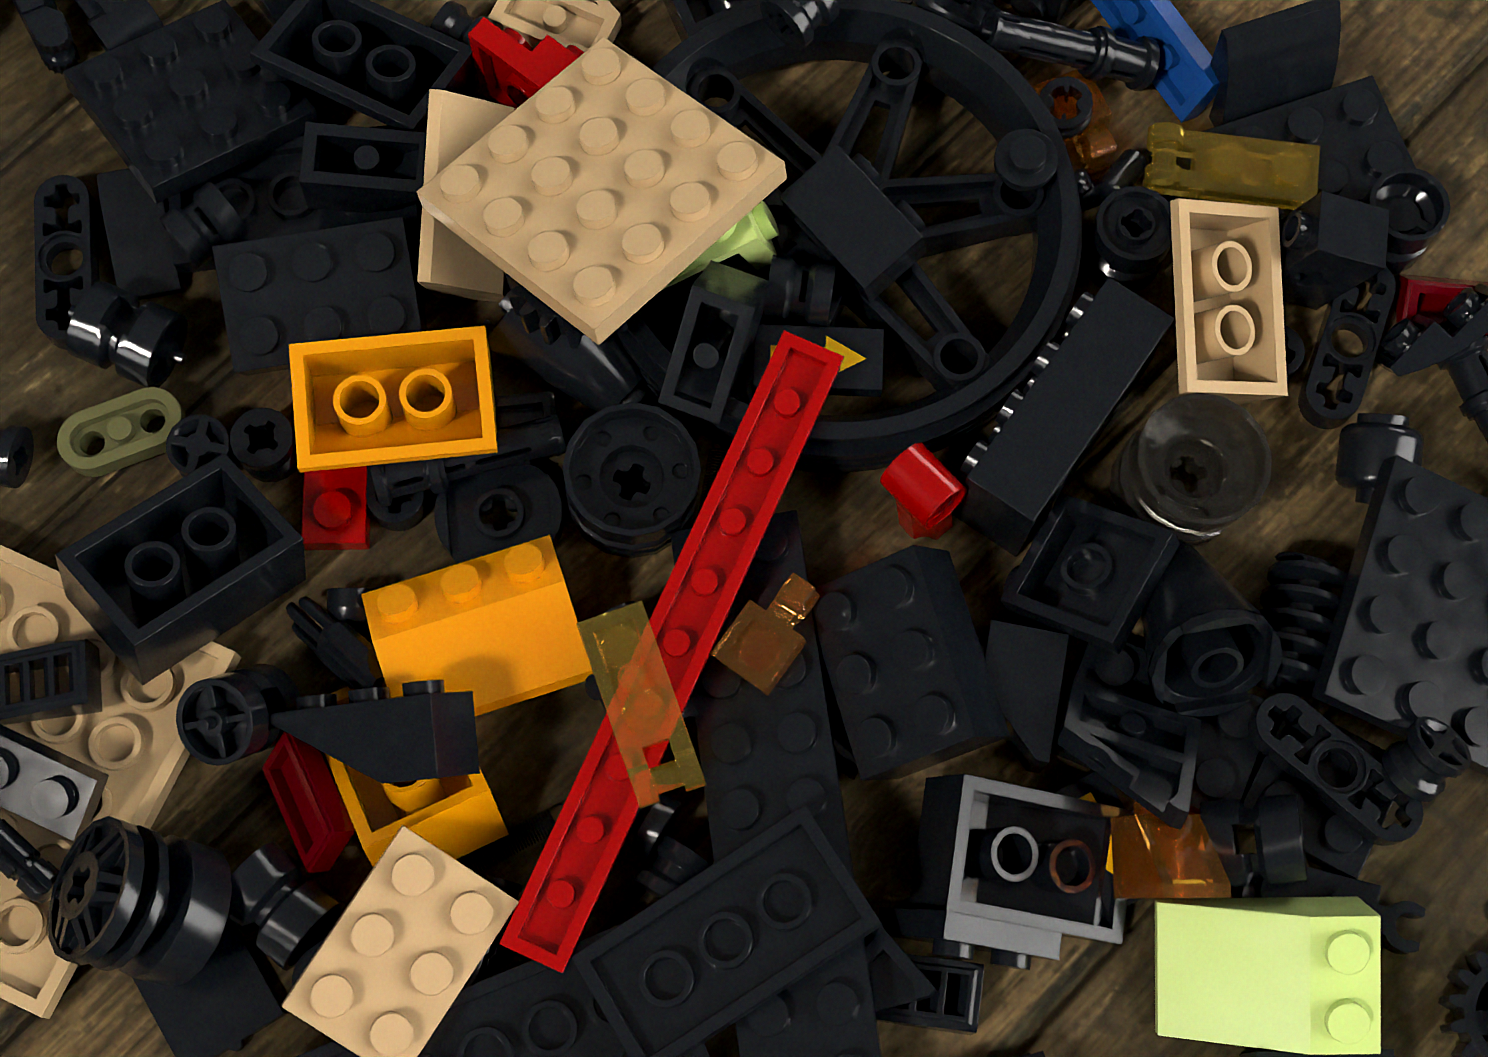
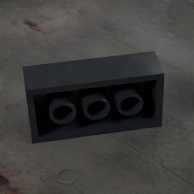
M1110 277L1096 296L1086 290L1069 313L1065 321L1068 325L1056 342L1051 339L1036 359L1030 370L1033 374L1023 391L1016 388L1001 408L995 419L998 424L988 438L989 443L980 439L963 462L959 470L962 474L958 480L967 489V493L956 507L953 516L1017 557L1035 531L1041 517L1051 508L1150 365L1175 318Z

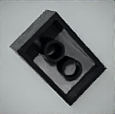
M967 774L928 777L925 781L908 909L949 910L1062 932V936L1122 944L1137 811ZM1113 822H1118L1108 914L1101 901L1112 824Z

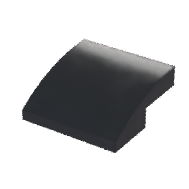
M1312 0L1221 30L1210 63L1220 83L1209 114V119L1213 126L1217 127L1331 89L1340 46V1Z

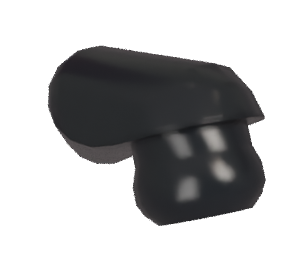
M1127 149L1103 175L1095 180H1092L1086 169L1077 168L1074 171L1078 186L1081 211L1098 207L1112 192L1126 186H1133L1147 170L1148 165L1145 157L1134 149Z

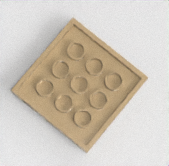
M603 37L416 192L423 209L592 341L600 345L787 179L785 161Z

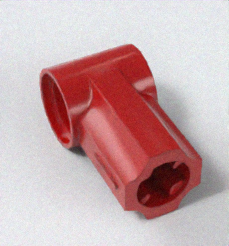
M921 442L908 447L896 457L880 478V483L896 499L900 526L913 539L930 537L938 540L953 526L952 512L967 493V489Z

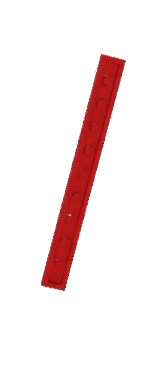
M783 331L499 943L500 945L560 973H565L840 371L844 356L790 332Z

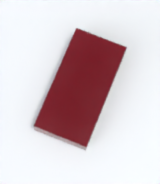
M284 731L262 769L305 869H307L308 873L329 871L356 830L320 750Z

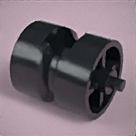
M105 281L94 283L84 293L77 306H71L68 311V317L71 318L66 338L68 353L102 369H108L115 364V370L119 376L144 387H160L170 376L176 363L183 365L187 359V353L182 352L188 329L185 315L152 301H148L140 306V301L136 294Z
M255 664L197 681L186 689L179 700L176 711L178 734L189 753L203 763L219 766L235 762L275 747L284 731L270 724L269 714L297 710L296 697H300L299 691L293 680L283 670L269 664Z

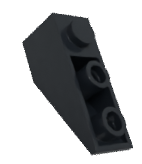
M444 680L403 683V697L390 698L389 687L349 690V704L341 705L337 704V694L296 697L297 710L269 714L270 724L382 784L480 773L473 691L445 692Z

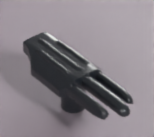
M307 596L299 599V605L313 619L294 602L287 604L286 611L294 621L292 630L296 636L315 652L322 663L350 689L382 687L384 677L378 664L369 629L357 632L345 620L337 622Z

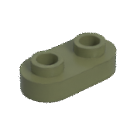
M157 387L142 388L81 410L68 417L59 429L57 448L63 460L77 473L88 477L103 476L165 453L166 440L172 427L181 419L186 418V413L176 398L168 391ZM157 417L165 418V424L159 431L154 433L147 432V426L151 420ZM98 439L105 440L104 448L95 455L87 454L88 446L93 441Z

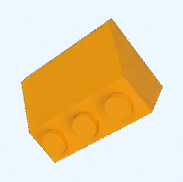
M485 325L289 344L297 468L299 472L498 453L491 356Z
M550 535L361 594L372 643L386 686L390 689V698L403 697V683L444 680L445 692L473 691L474 713L476 717L584 682L589 675L594 674Z

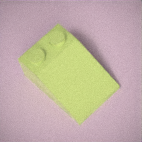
M1358 896L1155 899V1032L1159 1036L1308 1055L1381 1054V916Z

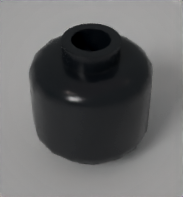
M1358 413L1357 423H1350L1340 431L1335 478L1340 486L1356 490V503H1370L1384 459L1398 455L1419 466L1422 465L1424 438L1420 431L1409 427V417L1381 413Z

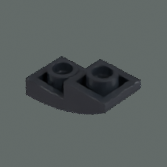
M1478 283L1473 289L1469 287L1459 292L1443 311L1445 319L1440 324L1418 313L1411 320L1408 318L1402 319L1383 337L1380 343L1383 349L1376 355L1375 361L1391 373L1402 376L1435 365L1473 344L1488 333V286Z

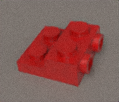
M485 17L468 33L481 93L492 102L514 107L515 110L584 53L574 45L564 47L548 34L532 51L529 43L518 32L509 27L501 30Z

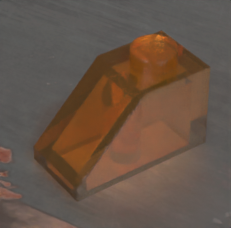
M1137 802L1133 803L1134 815L1111 817L1114 899L1231 897L1230 881L1199 814L1188 815L1181 830L1170 827Z

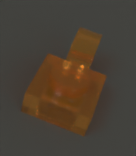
M1076 69L1058 77L1069 76L1077 78L1088 86L1093 99L1092 117L1090 124L1083 133L1063 140L1065 143L1072 140L1084 168L1091 175L1112 165L1108 154L1115 152L1117 146L1112 134L1106 128L1109 126L1112 117L1108 104L1096 83L1085 79ZM1055 78L1032 86V88L1040 95L1044 86ZM1064 96L1054 99L1053 116L1061 119L1062 114L1066 113V120L1076 117V103L1078 100L1069 97L1068 102L1065 103Z
M793 572L767 610L749 600L710 654L768 696L807 643L805 638L794 631L793 628L807 616L819 599L820 595L815 592L816 588Z

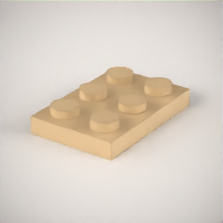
M401 825L282 1002L281 1007L360 1057H418L519 901L415 832Z

